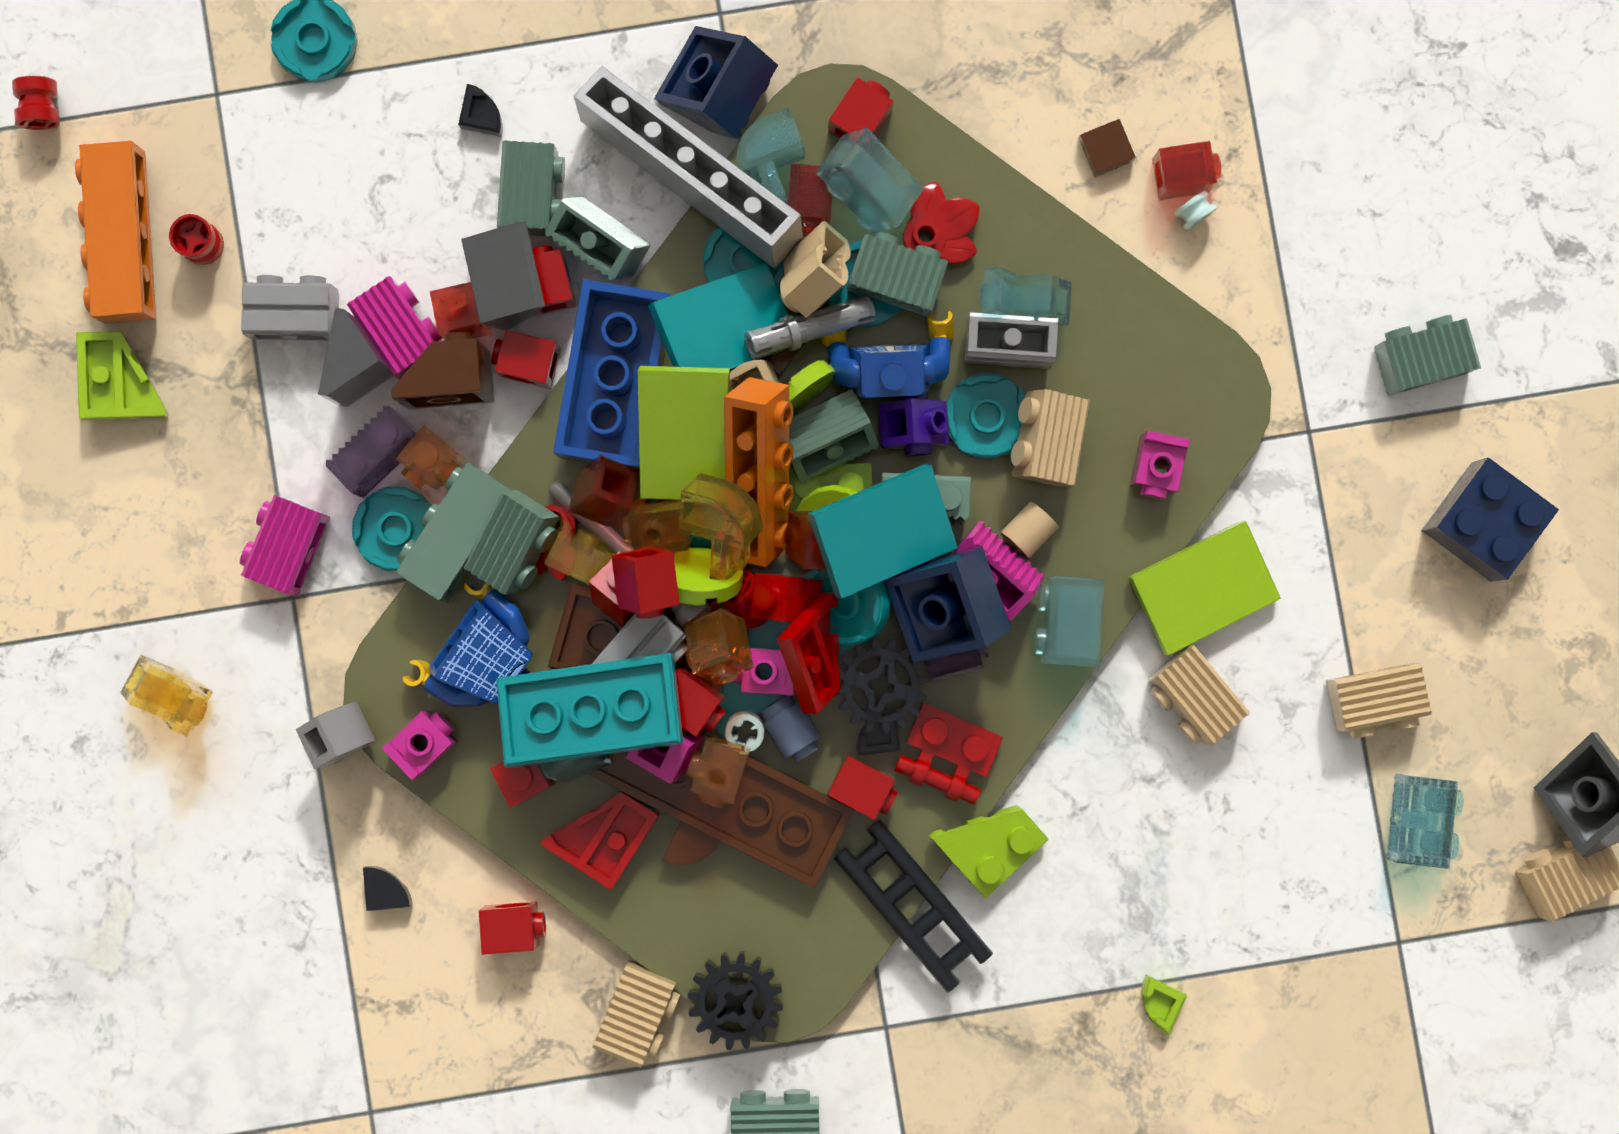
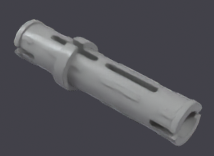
M863 295L841 304L816 310L807 318L803 315L794 318L791 315L781 317L779 322L770 326L746 331L744 333L746 337L744 340L747 351L752 359L784 349L794 351L800 349L801 344L848 330L855 326L872 323L875 321L874 305L868 295Z

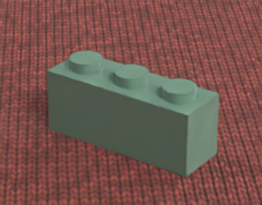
M469 462L466 463L463 469L457 467L452 472L445 484V489L448 492L440 505L434 503L427 510L421 521V525L425 528L416 541L410 540L406 543L397 558L400 566L395 573L437 600L447 603L468 572L464 569V565L501 492L511 491L510 488Z

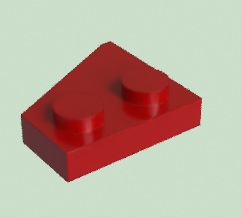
M822 592L777 638L781 654L783 655L804 714L818 715L840 691V668L838 666L839 634L830 633L829 614L831 608L838 607V597L835 596V593Z
M621 792L544 838L540 845L612 890L660 814L634 797Z

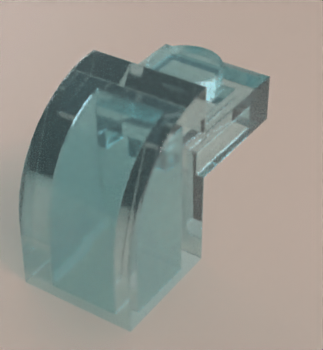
M790 108L770 114L754 122L743 134L737 150L738 168L751 178L757 177L758 180L756 182L788 205V199L776 169L805 159V146Z
M1001 267L984 268V282L980 287L982 312L986 314L1033 317L1035 321L1039 317L1058 318V326L1069 325L1072 282L1053 274L1020 276Z

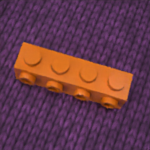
M132 141L79 145L80 159H77L75 162V173L79 184L82 185L83 201H80L78 204V217L80 224L85 228L86 244H82L80 251L83 267L88 273V287H85L83 291L85 308L90 313V317L104 324L157 320L145 151Z
M748 377L724 396L726 554L728 559L767 567L783 550L787 549L793 538V526L789 523V507L793 499V486L789 484V467L793 459V446L789 444V426L793 418V405L789 402V385Z

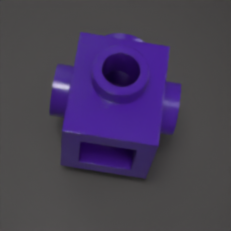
M926 393L925 395L902 396V400L879 404L882 448L905 449L906 456H925L932 454V447L949 444V420L946 401L928 400V393Z

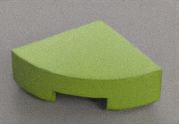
M1146 974L1142 984L1144 1009L1151 1021L1160 1030L1169 1035L1187 995Z

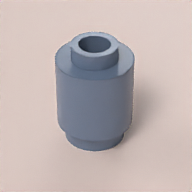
M792 695L784 697L761 712L766 720L763 725L784 760L792 755L795 761L798 762L819 749L814 741L822 736L809 715L803 713L800 703H796Z

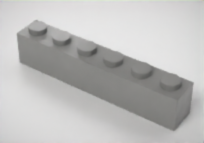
M601 66L573 95L582 123L774 269L803 239L801 215L605 67Z

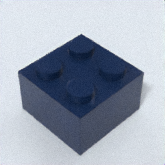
M1487 457L1471 462L1421 531L1490 582L1508 580L1559 509Z

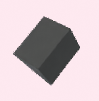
M526 221L516 222L461 239L480 324L501 330H509L545 307Z
M335 308L318 395L338 406L348 407L394 375L357 319L345 309Z
M1591 732L1533 787L1582 857H1589L1619 843V761L1597 732Z

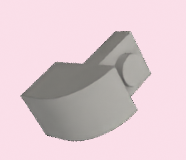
M357 701L318 715L295 729L314 769L320 767L322 770L334 765L356 751L376 742Z

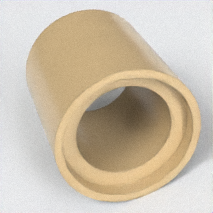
M1030 501L1000 534L1015 550H1018V553L1026 559H1030L1059 527L1043 509Z

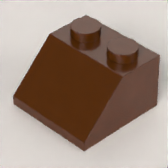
M456 332L445 334L444 341L431 342L391 389L392 399L409 410L494 402L490 351L477 338H471L470 333Z

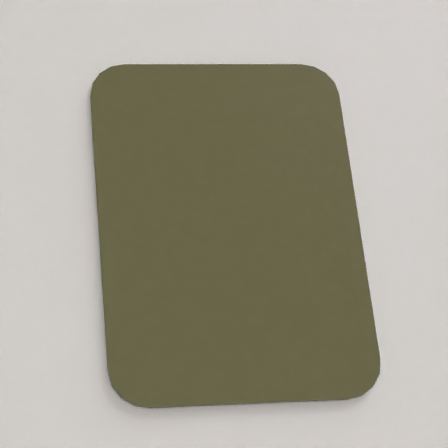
M829 63L798 74L772 97L726 159L801 215L803 239L821 222L825 221L846 238L848 243L862 240L865 234L874 237L875 232H884L897 237L900 240L899 245H903L902 235L904 228L912 220L910 203L922 187L932 182L939 183L946 201L951 198H966L976 202L980 207L978 221L966 236L974 243L977 254L961 264H947L932 310L935 321L946 320L948 318V311L952 312L955 335L950 340L949 374L945 380L931 384V387L926 392L928 393V400H941L947 403L952 390L965 378L979 373L1000 374L1008 378L1016 386L1018 385L1025 394L1027 391L1048 389L1090 400L1076 485L1057 487L1013 477L1011 472L1014 466L1011 462V452L993 460L975 459L961 452L950 439L948 445L932 447V454L925 456H906L905 449L882 448L879 404L902 400V396L863 398L856 395L869 417L879 446L877 449H871L869 453L863 452L861 457L855 456L853 461L847 460L845 464L871 463L872 486L881 483L882 473H905L924 464L932 465L934 475L971 477L969 517L961 525L957 520L953 524L950 523L957 545L978 522H985V527H991L992 533H998V539H1004L1000 532L1030 501L1043 509L1059 527L1030 559L1024 557L1025 562H1031V568H1037L1038 573H1044V581L1035 596L1009 622L1012 630L987 647L922 661L923 665L916 670L917 677H928L929 681L923 685H918V691L928 696L926 701H915L914 706L918 711L922 702L1003 737L987 777L971 770L967 777L966 783L981 789L976 804L973 805L961 799L957 802L944 797L945 792L922 783L921 787L908 782V776L894 771L900 755L916 761L921 751L920 748L906 743L916 716L908 712L904 715L906 727L902 728L898 725L900 751L857 756L858 737L867 720L861 718L854 725L850 723L854 711L851 708L840 711L838 707L846 701L845 695L836 694L818 715L808 714L822 736L814 741L819 749L798 762L795 761L792 755L784 760L766 728L764 729V739L761 745L753 751L743 752L828 795L827 792L847 754L894 778L895 782L892 788L898 791V794L888 813L885 815L879 811L876 819L873 820L856 810L853 811L815 889L721 841L707 857L698 862L676 865L662 861L681 821L640 801L660 815L613 889L610 890L540 844L544 838L622 791L579 770L585 758L549 762L546 765L556 785L510 808L489 769L504 761L499 704L488 701L484 705L477 707H453L426 692L424 686H408L403 682V676H410L416 681L420 677L419 667L412 665L410 661L422 660L431 664L474 601L478 600L483 604V599L480 600L471 596L465 590L464 584L467 583L474 591H478L483 588L485 581L478 579L477 576L472 575L468 571L448 603L437 600L407 581L362 640L345 673L343 705L358 702L376 740L374 744L362 750L379 768L650 972L676 982L674 990L691 1003L697 1005L698 1001L688 998L689 990L700 989V986L693 980L694 975L701 973L707 976L708 972L705 968L707 960L710 959L718 966L721 964V954L727 952L731 961H737L740 951H745V962L750 964L756 957L762 958L759 969L764 972L767 969L773 968L775 971V975L769 981L770 984L782 985V992L773 996V999L783 1002L782 1011L771 1012L778 1020L777 1027L772 1028L767 1025L763 1027L766 1032V1039L763 1042L790 1043L824 1029L848 1006L898 938V934L837 864L834 857L845 848H848L854 857L858 856L875 841L867 829L880 819L935 885H937L952 865V862L929 835L939 829L945 832L966 825L968 820L980 816H988L1141 608L1128 577L1183 550L1252 458L1270 422L1271 386L1260 356L1238 332L895 80L864 65ZM857 77L866 83L869 80H873L881 84L889 91V98L894 100L892 113L865 154L860 153L828 132L830 117ZM690 206L630 287L670 293L672 296L709 283L704 273L702 255L707 239L718 226L693 206ZM921 230L918 232V237L921 241H932V236L928 231ZM827 301L817 310L829 307ZM784 304L788 315H791L793 318L802 316L800 312L795 313ZM902 308L899 313L886 323L872 327L855 326L847 330L846 336L848 347L930 343L927 317ZM970 312L1033 317L1035 321L1039 317L1058 318L1057 350L1054 365L1050 369L964 363L966 320ZM821 338L805 343L781 376H778L782 384L789 385L788 382L791 381V377L817 360H824L829 363L827 347L821 343ZM665 350L663 366L673 367ZM566 370L488 475L511 490L521 491L544 507L552 504L560 505L550 495L549 488L554 482H561L635 549L649 547L651 499L640 498V471L562 459L553 453L567 374ZM833 379L817 397L797 413H802L823 403L830 395L842 394L848 391L849 387L839 386ZM1147 430L1190 439L1179 491L1174 494H1167L1166 500L1140 495L1141 488L1130 486L1140 435ZM1157 458L1154 462V468L1157 472L1165 474L1168 471V463L1163 458ZM789 512V523L792 524L793 514ZM575 518L576 533L572 542L577 553L584 534L596 539L598 538ZM561 520L556 523L555 530H557V533L562 529ZM793 538L790 546L783 550L767 567L739 561L742 569L750 570L754 576L755 573L803 577L816 567L804 559L795 547ZM950 551V552H948V553H945V554H943V555H941V556H939V557H936V558H934V559H932V560H935V559L940 558V557H942V556L951 554L952 551ZM546 570L542 575L536 577L527 589L505 595L519 608L530 633L527 647L532 651L533 656L525 668L533 673L555 670L548 668L570 585L575 583L590 588L589 582L570 575L564 580L559 581ZM720 603L718 605L722 619L720 626L729 628L736 622L731 617L730 611L726 610ZM891 604L889 618L882 631L874 638L878 639L880 648L885 649L891 639L896 640L895 651L901 653L908 646ZM872 639L869 642L860 643L866 651L872 649ZM856 646L838 658L840 671H847L849 667L842 659L844 655L850 656L853 659L859 656ZM911 655L908 657L910 663L913 662ZM881 656L866 659L855 671L862 673L872 671L878 667ZM896 660L893 670L900 683L910 685V678L906 669ZM884 665L883 672L880 673L878 679L870 678L868 682V687L874 689V706L878 705L879 698H882L884 692L891 693L893 690V684L887 682L888 675L886 672L888 665ZM840 679V686H843L844 680ZM851 686L852 695L856 703L866 711L869 701L863 689ZM796 694L792 696L796 703L799 702ZM784 695L783 697H781L780 699H778V700L775 701L774 703L778 702L779 700L783 699L784 697H786V696H788V695ZM895 698L884 704L883 710L895 707L897 711L906 701ZM421 711H429L432 715L438 711L454 727L455 730L451 735L458 742L421 778L411 780L382 750V747L402 731ZM758 713L759 717L763 720V723H765L766 720L763 717L762 713ZM747 721L741 727L732 731L733 734L739 733L737 740L746 742L749 736L756 737L758 731L757 729L751 730L752 722ZM716 728L712 733L706 729L703 733L729 745L726 737L722 738ZM418 734L415 737V748L420 751L427 748L428 740L424 735ZM934 755L930 764L931 768L949 776L953 775L957 764ZM887 854L867 870L883 891L903 875ZM914 887L895 905L910 922L925 899ZM728 972L733 979L746 980L750 977V975L743 972ZM712 984L709 986L706 994L708 1010L712 1008V1005L718 999V994L713 989L714 986ZM731 991L728 992L729 997L724 1009L735 1004L742 1009L743 1000L747 992L737 996ZM764 991L760 992V995L753 1000V1007L756 1009L759 1017L765 1007ZM725 1021L721 1024L733 1029L743 1028L738 1022ZM755 1035L750 1037L752 1041L762 1042Z

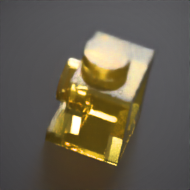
M562 519L557 529V537L544 556V564L589 584V581L612 559L611 555L614 554L607 552L606 548L600 546L603 539L588 531L579 529L577 534L571 533V523Z

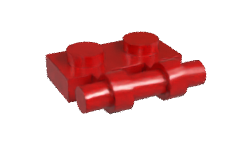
M922 702L919 709L920 714L915 718L906 739V743L920 748L921 751L916 761L900 755L894 771L908 776V782L921 787L922 783L945 792L944 797L957 802L961 799L975 805L981 789L966 783L970 770L987 777L1003 737ZM934 755L957 764L952 776L930 767Z

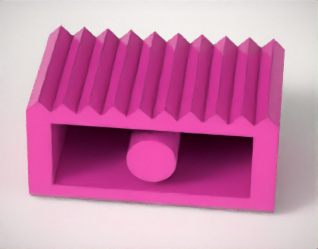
M388 276L383 281L372 286L368 291L357 296L354 300L349 301L347 306L393 375L400 380L430 343L442 340L443 336L430 317L424 320L421 319L414 308L420 302L405 281L399 285L391 276Z
M273 495L271 502L265 501L258 512L256 525L261 527L255 542L249 541L242 551L240 565L244 566L241 576L285 594L298 596L307 577V572L314 560V555L317 553L320 540L330 521V516Z
M978 522L952 553L983 546L1010 622L1035 596L1044 581V573H1038L1037 568H1031V562H1025L1024 556H1018V550H1012L1011 545H1005V539H998V533H992L991 527H985V522Z

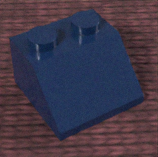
M695 26L655 95L654 100L712 133L737 139L741 130L747 125L750 114L762 93L767 90L770 79L778 64L746 36Z
M983 546L942 556L884 580L913 663L984 648L1012 630Z

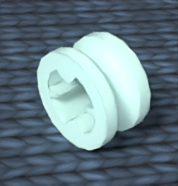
M1206 190L1190 199L1174 212L1176 218L1182 217L1185 224L1183 227L1186 231L1207 218L1218 208L1215 203L1210 204L1207 201L1209 194Z
M749 710L735 712L726 724L725 737L727 743L738 752L747 753L755 750L764 739L765 727L763 720L758 714ZM744 720L753 723L751 730L757 729L758 731L756 737L749 736L746 742L737 740L739 733L733 734V726L741 727Z

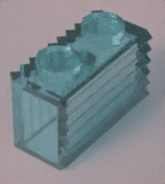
M1396 773L1393 785L1394 792L1392 794L1393 801L1389 828L1390 834L1388 836L1389 843L1387 845L1388 852L1386 854L1387 860L1401 864L1449 869L1450 859H1456L1459 851V837L1456 833H1453L1455 816H1459L1462 812L1464 798L1462 791L1457 790L1458 781Z

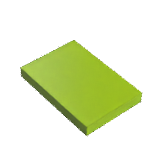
M640 366L638 368L640 498L726 501L724 396L730 392V368Z
M1239 521L1128 577L1162 653L1167 656L1281 599L1246 521Z

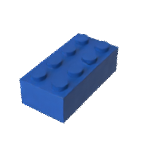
M583 279L553 450L556 456L562 459L640 471L638 368L640 366H663L666 350L648 305L671 296L670 293Z

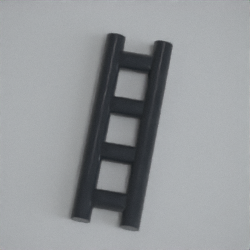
M879 819L867 829L868 833L875 840L856 857L848 848H845L834 857V860L948 993L960 983L952 970L971 954L982 964L992 956L993 952ZM887 854L903 875L883 891L867 870ZM915 887L931 908L911 924L895 904ZM944 921L960 941L940 958L923 937Z

